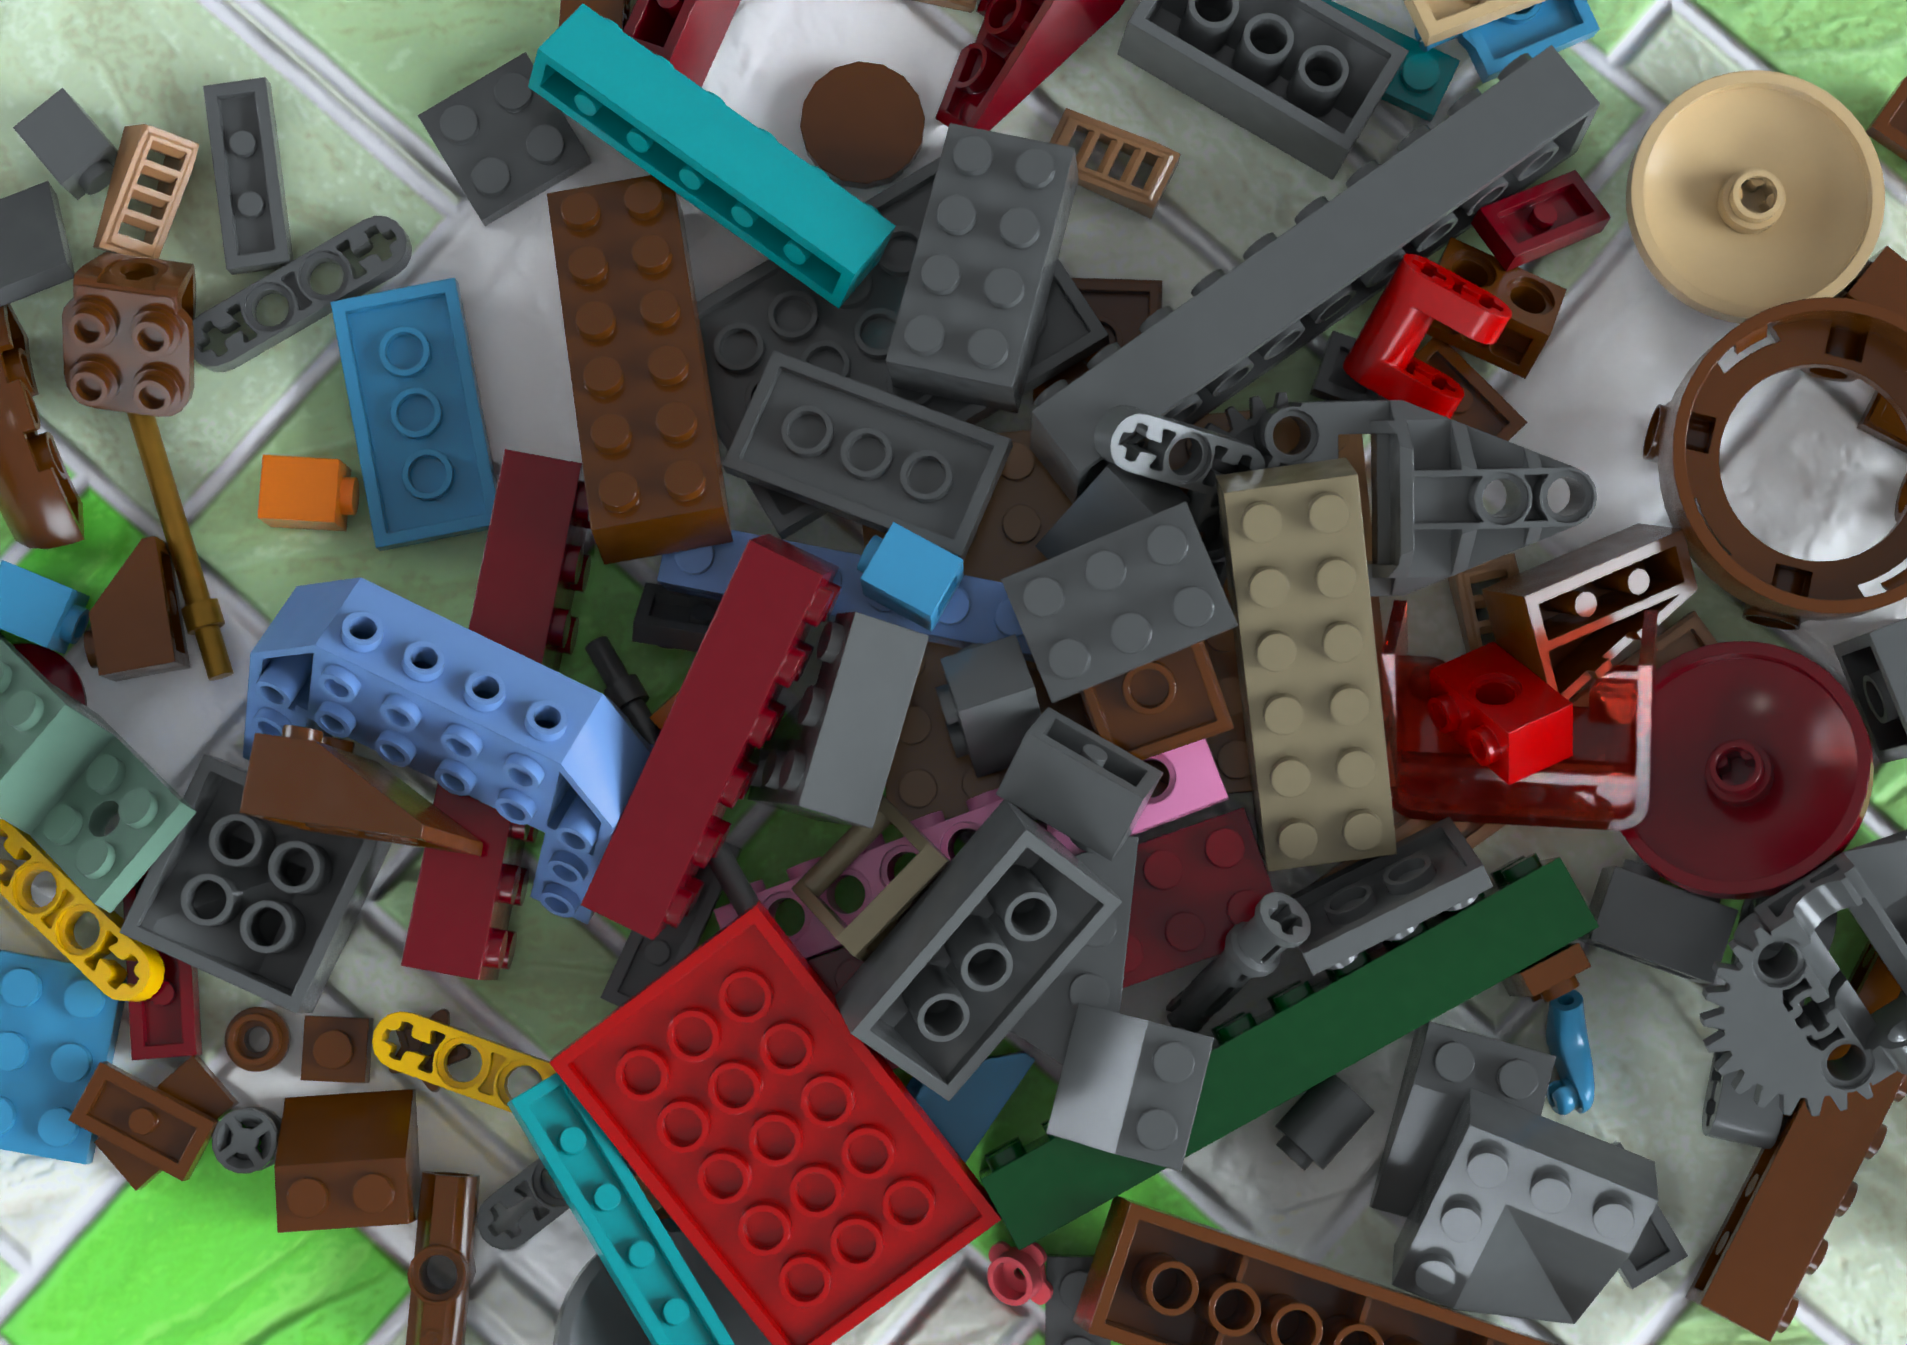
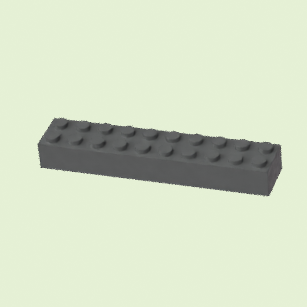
M1551 45L1534 58L1528 53L1520 55L1498 75L1499 82L1484 93H1481L1477 88L1467 92L1450 107L1447 112L1449 117L1436 127L1430 129L1427 124L1421 125L1399 143L1396 148L1399 153L1382 165L1373 160L1358 169L1347 180L1345 184L1347 189L1330 201L1325 196H1322L1308 204L1295 217L1294 222L1296 225L1277 238L1271 232L1258 239L1243 254L1245 261L1225 274L1222 269H1218L1207 275L1192 289L1191 294L1193 298L1174 311L1169 305L1157 310L1142 323L1139 328L1141 334L1122 348L1117 342L1103 348L1088 362L1087 368L1089 371L1070 384L1065 379H1062L1045 389L1034 402L1036 408L1032 410L1030 449L1073 504L1098 475L1111 464V462L1099 455L1094 443L1096 425L1101 416L1109 409L1119 405H1128L1191 425L1195 424L1385 289L1403 255L1416 254L1425 258L1430 257L1447 245L1451 237L1457 238L1471 228L1472 225L1470 223L1479 208L1523 191L1574 155L1579 149L1600 102L1556 49ZM1123 432L1119 444H1137L1139 447L1147 450L1150 440L1136 432Z

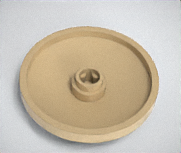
M1746 70L1715 76L1698 83L1675 98L1657 116L1643 135L1631 161L1626 186V211L1632 238L1642 260L1657 281L1670 294L1694 310L1715 319L1739 324L1764 310L1784 303L1809 298L1834 297L1858 275L1868 261L1880 235L1885 209V185L1877 152L1868 134L1852 112L1827 91L1808 81L1784 73L1764 70Z

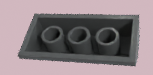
M1141 0L1127 23L1117 55L1333 180L1409 51L1322 0Z
M1004 799L836 994L835 998L839 1011L852 1035L938 1095L950 1101L1122 901L1051 833Z

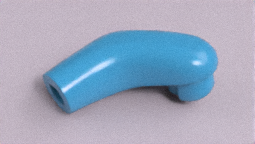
M1573 989L1549 1001L1546 1020V1043L1550 1054L1556 1056L1554 1065L1560 1077V1080L1549 1083L1546 1096L1551 1108L1559 1115H1567L1574 1109L1580 1114L1585 1113L1591 1108L1594 1101L1595 1082L1582 995Z

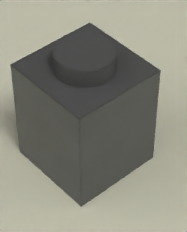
M63 88L13 127L60 185L77 200L86 193L88 195L98 193L110 184L118 150L85 110Z

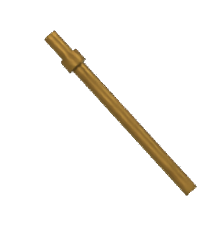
M127 413L186 606L181 608V613L187 633L196 637L209 681L226 678L234 674L220 630V627L225 625V620L218 599L210 597L155 416Z

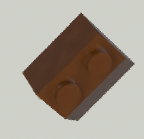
M416 1089L285 1098L274 1166L278 1233L410 1224L418 1220L421 1184Z

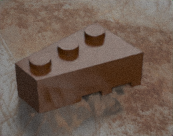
M1637 523L1482 589L1496 644L1566 699H1569L1591 678L1601 679L1614 667L1611 663L1614 657L1634 639L1642 641L1693 595L1698 590L1683 529Z

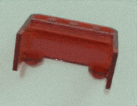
M1394 600L1381 653L1383 722L1392 808L1405 817L1418 820L1441 821L1450 816L1453 822L1612 831L1627 830L1638 825L1648 813L1656 700L1658 610H1644L1639 665H1614L1601 679L1594 678L1592 680L1589 693V707L1573 706V756L1508 785L1487 766L1478 764L1471 753L1452 737L1440 732L1434 726L1428 713V700L1431 698L1430 669L1445 663V661L1430 656L1408 655L1407 600Z

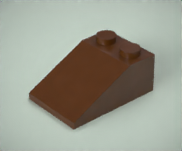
M283 725L281 736L255 733L239 813L304 831L481 856L483 842L379 762L353 754L354 742L323 736L324 732L293 725Z

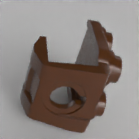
M104 252L84 264L74 274L73 298L66 304L62 313L64 378L67 388L77 402L96 409L156 417L173 416L183 410L192 398L194 390V325L192 322L195 319L196 313L194 264Z

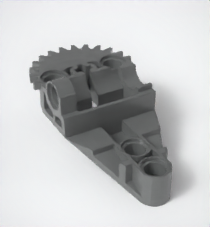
M1278 392L1275 395L1273 407L1266 409L1259 396L1250 397V418L1247 420L1233 406L1225 409L1230 430L1227 432L1212 423H1208L1204 427V429L1234 437L1257 449L1264 458L1265 468L1338 459V435L1371 434L1372 561H1367L1371 597L1407 595L1575 527L1589 518L1595 509L1597 501L1595 484L1590 476L1582 470L1403 400L1289 402L1286 392ZM1290 417L1299 426L1300 438L1294 449L1283 453L1274 444L1273 431L1280 420ZM1192 445L1188 450L1190 453H1192ZM1214 458L1211 468L1221 474L1237 473L1240 464L1232 465ZM1562 478L1569 486L1570 498L1566 507L1560 512L1555 513L1548 504L1547 495L1552 483ZM1494 480H1499L1506 489V503L1499 512L1491 515L1483 505V493L1488 484ZM1212 515L1205 519L1198 529L1203 534L1202 539L1205 545L1211 543L1219 533L1220 518L1218 515Z
M1907 830L1840 853L1753 908L1755 913L1748 915L1738 924L1734 933V939L1728 943L1739 959L1737 964L1714 962L1712 969L1726 983L1721 986L1703 987L1702 994L1705 999L1720 1007L1700 1013V1022L1704 1027L1720 1030L1705 1038L1703 1042L1709 1053L1726 1051L1714 1063L1721 1076L1739 1070L1731 1083L1739 1095L1757 1085L1753 1098L1757 1106L1765 1108L1779 1093V1108L1784 1115H1791L1800 1098H1804L1811 1116H1819L1824 1097L1831 1096L1839 1110L1843 1111L1848 1109L1847 1092L1857 1091L1868 1100L1873 1097L1870 1083L1875 1085L1896 1071L1901 1074H1907ZM1848 908L1901 989L1898 998L1872 1014L1868 1012L1814 930L1820 922L1842 909ZM1784 942L1781 951L1776 956L1769 959H1758L1762 949L1768 944ZM1810 997L1811 1001L1801 1007L1799 1003L1804 998ZM1843 1044H1851L1844 1056L1836 1060H1827L1830 1053L1836 1047Z

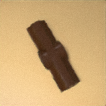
M446 1171L422 1172L415 1252L407 1273L411 1294L406 1345H465L470 1285L473 1283L476 1273L473 1249L480 1175ZM434 1255L446 1256L455 1264L457 1280L451 1289H441L431 1283L427 1274V1266L429 1260Z

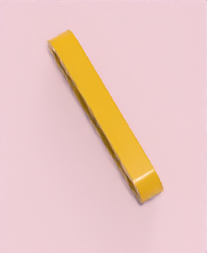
M0 819V836L7 837L3 844L5 850L14 859L26 861L18 867L13 861L0 859V894L111 999L141 1002L150 999L156 994L163 983L165 973L163 960L158 952L148 945L119 933L125 920L116 911L113 910L109 913L95 905L29 834ZM48 871L55 879L57 886L56 894L50 903L40 907L32 898L31 887L37 875ZM90 912L98 919L100 932L96 942L84 949L75 940L74 928L78 918L84 913ZM112 952L121 960L138 961L134 968V973L139 978L137 984L122 983L127 976L126 970L116 960L103 958Z
M400 1011L389 1014L378 1023L373 1032L372 1045L374 1054L382 1064L390 1069L511 1113L512 1111L507 1103L513 1098L509 1094L507 1084L509 1076L515 1069L521 1066H530L538 1071L542 1081L556 1073L550 1065V1061L418 1013ZM408 1022L413 1025L411 1036L419 1041L436 1044V1032L444 1034V1040L439 1044L434 1053L433 1071L425 1070L423 1067L431 1057L417 1051H406L401 1059L396 1057L397 1045L388 1041L390 1032L392 1030L403 1031ZM461 1044H470L475 1047L481 1054L482 1059L479 1074L467 1082H461L453 1078L447 1066L450 1052Z

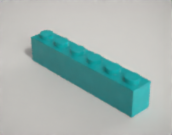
M582 3L537 50L528 84L531 90L838 309L880 261L896 225L884 218L875 207L860 201L832 181L823 170L808 164L784 147L771 133L756 127L732 110L719 96L704 90L680 73L667 59L652 53L628 36L612 20L603 18Z

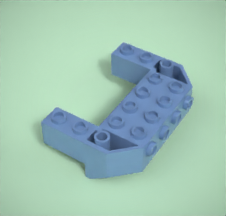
M361 577L297 586L250 653L243 758L250 760L255 733L281 736L283 725L306 727L324 732L323 736L348 737L375 750L381 758L392 765L399 767L408 766L435 779L442 788L452 794L459 796L468 795L495 808L508 821L519 825L528 824L545 833L530 897L540 901L549 912L564 918L573 917L588 925L595 912L581 906L582 900L654 747L632 726L629 718L610 698Z

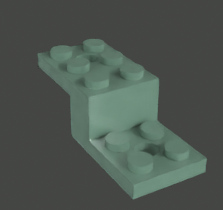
M0 633V818L29 834L95 905L111 913L197 811L98 713L50 683ZM118 813L120 817L118 825L111 833L105 836L108 822Z

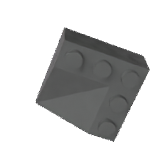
M858 612L837 613L835 621H829L825 625L818 642L816 655L817 659L823 662L817 682L814 686L810 685L806 689L802 699L781 720L770 741L766 740L763 748H756L753 751L750 761L758 764L759 768L751 784L747 799L817 821L873 829L929 636Z
M204 754L183 797L197 813L151 865L119 933L296 1014L313 1013L392 843L304 831L239 813L247 770L221 758Z
M1470 1088L1394 1244L1392 1285L1452 1310L1575 1324L1630 1256L1659 1201L1655 1161Z

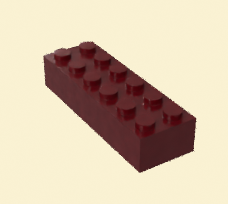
M769 533L748 541L582 900L581 906L651 940H654L668 925L677 928L683 917L690 915L705 883L695 878L699 867L705 869L710 859L717 857L730 831L732 823L722 819L727 807L733 809L738 799H744L759 768L758 764L750 761L755 747L761 749L766 740L770 741L785 713L787 706L777 701L783 687L789 688L793 681H799L813 653L814 646L805 642L812 626L817 628L821 621L824 623L827 621L838 600L842 587L833 583L839 569L838 566Z

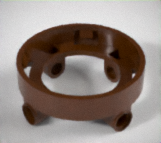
M1809 298L1784 303L1756 314L1732 329L1709 348L1686 373L1677 387L1672 400L1666 405L1658 404L1650 419L1643 446V459L1658 463L1660 490L1670 523L1673 528L1683 529L1690 557L1697 566L1723 590L1745 602L1742 618L1749 622L1775 629L1799 630L1801 623L1808 620L1826 621L1855 617L1880 609L1907 597V568L1896 576L1880 583L1882 588L1887 590L1886 592L1864 597L1858 585L1872 581L1889 572L1907 558V473L1902 480L1896 499L1894 517L1897 523L1885 537L1868 550L1858 555L1835 561H1809L1794 558L1780 553L1761 542L1749 532L1734 513L1726 497L1720 475L1721 440L1731 413L1739 401L1755 385L1787 370L1800 368L1802 372L1810 376L1830 381L1852 382L1857 379L1864 381L1878 391L1892 405L1907 431V317L1869 302L1848 298ZM1768 329L1775 343L1764 346L1749 354L1724 374L1718 364L1723 355L1732 347H1734V352L1738 355L1749 346L1766 338Z

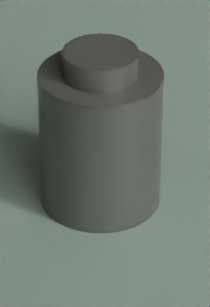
M1333 1075L1306 1090L1279 1120L1275 1127L1284 1136L1276 1143V1146L1304 1171L1312 1162L1324 1170L1375 1111L1336 1075Z

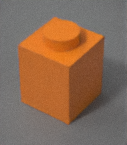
M263 455L258 519L270 527L347 531L348 515L355 516L358 510L359 481L357 477H351V469L340 459Z

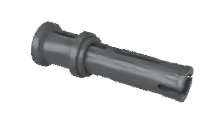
M1271 892L1265 895L1256 905L1255 915L1248 922H1240L1229 931L1226 936L1224 951L1214 958L1183 991L1168 1003L1166 1011L1172 1013L1167 1015V1020L1171 1026L1198 1033L1216 1012H1219L1248 981L1271 974L1279 965L1281 954L1287 948L1300 946L1310 934L1311 923L1308 914L1301 904L1284 893Z

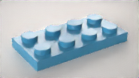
M456 278L330 302L376 548L379 551H385L488 530L497 483L460 287Z

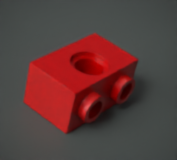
M1490 642L1430 669L1431 698L1428 700V713L1434 726L1440 732L1452 737L1471 753L1478 764L1487 766L1508 785L1573 756V703L1495 642Z

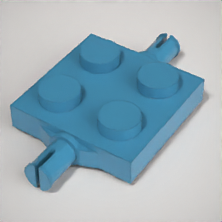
M1546 0L1426 47L1423 41H1421L1419 47L1423 52H1427L1431 48L1456 38L1467 50L1483 84L1498 78V75L1509 63L1524 53H1528L1534 58L1551 45L1559 52L1594 37L1600 28L1587 0ZM1415 27L1414 34L1416 41L1418 42L1422 39L1418 33L1417 28Z

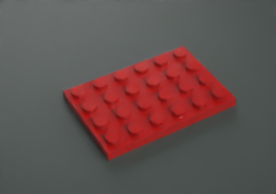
M760 900L557 1053L549 1062L772 1345H831L1002 1220L986 1189L882 1056L850 1033L839 1011L835 996Z

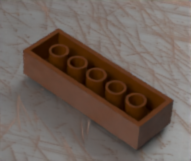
M652 175L547 193L590 526L604 565L733 542L684 214L679 195Z

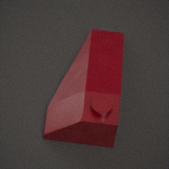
M980 0L976 12L984 16L975 43L969 44L961 50L935 119L947 127L952 123L990 131L1120 10L1125 0Z

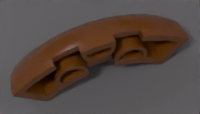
M7 304L0 307V511L15 541L28 548L51 549L84 540L83 504L67 473L53 436L50 432L38 435L37 430L40 429L41 424L32 397L39 395L30 358L29 339L12 306Z

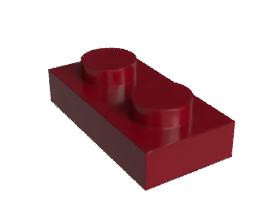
M1573 170L1479 208L1470 224L1504 270L1509 271L1602 232L1611 216L1578 172Z

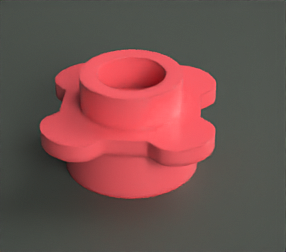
M999 1241L991 1247L989 1259L992 1263L988 1268L987 1280L991 1291L1001 1302L1011 1306H1019L1031 1299L1036 1304L1043 1305L1052 1298L1053 1286L1046 1279V1267L1044 1264L1047 1260V1254L1041 1245L1034 1242L1019 1251L1017 1247H1011L1008 1243Z

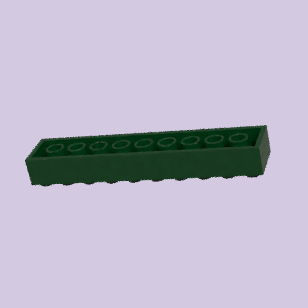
M1536 853L1527 857L1524 855L1491 872L1490 875L1495 884L1492 888L1478 894L1476 900L1470 905L1456 911H1443L1435 918L1419 923L1418 927L1404 938L1393 941L1384 940L1382 941L1384 946L1370 954L1366 950L1360 952L1352 963L1343 968L1324 970L1328 977L1312 986L1308 980L1293 982L1267 997L1266 999L1272 1008L1253 1018L1251 1012L1245 1014L1242 1011L1211 1028L1210 1030L1216 1040L1213 1041L1185 1158L1598 928L1597 921L1561 858L1555 857L1540 860ZM1049 1119L1041 1123L1045 1132L1047 1130ZM1046 1133L1023 1146L1019 1137H1016L984 1155L988 1167L980 1170L979 1175L983 1186L1020 1251L1165 1170L1167 1167L1116 1155Z

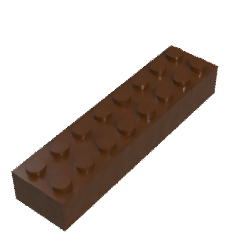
M1116 1196L1112 1200L1073 1318V1322L1086 1332L1123 1345H1558L1121 1196Z

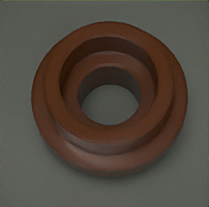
M252 1007L239 1012L230 1021L225 1032V1048L228 1056L238 1067L247 1071L261 1072L274 1068L286 1057L290 1048L291 1034L285 1019L276 1011L265 1007ZM256 1027L264 1028L270 1038L267 1048L261 1052L254 1050L249 1044V1035Z

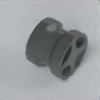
M246 1107L227 1113L217 1123L212 1134V1149L216 1159L226 1169L235 1173H253L274 1165L282 1119L274 1111L264 1107ZM244 1124L245 1127H252V1128H254V1129L244 1128L242 1125ZM259 1137H261V1144H260V1146H259V1148H260L261 1151H262L261 1153L259 1152V1150H258V1148H257V1147H258V1144H259Z

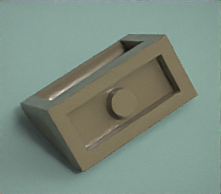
M882 795L873 829L852 826L791 889L855 958L865 962L951 861ZM892 823L919 853L847 925L820 896Z

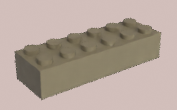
M1345 457L1216 475L1230 606L1238 623V626L1233 628L1258 847L1266 869L1270 872L1397 854L1358 474Z

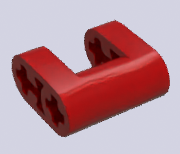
M1405 254L1343 362V369L1353 380L1388 400H1403L1451 419L1465 396L1463 388L1445 373L1414 357L1416 350L1434 319L1472 340L1493 345L1497 342L1509 322L1512 311L1495 295L1439 264L1416 254Z

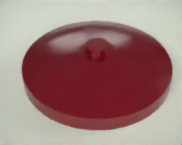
M1731 641L1702 646L1688 651L1656 669L1634 690L1619 712L1609 736L1604 765L1605 789L1613 818L1626 841L1645 864L1669 882L1683 889L1703 896L1734 900L1756 899L1775 895L1842 853L1857 833L1870 802L1874 775L1873 753L1869 735L1857 707L1843 686L1829 672L1807 657L1784 647L1754 641Z

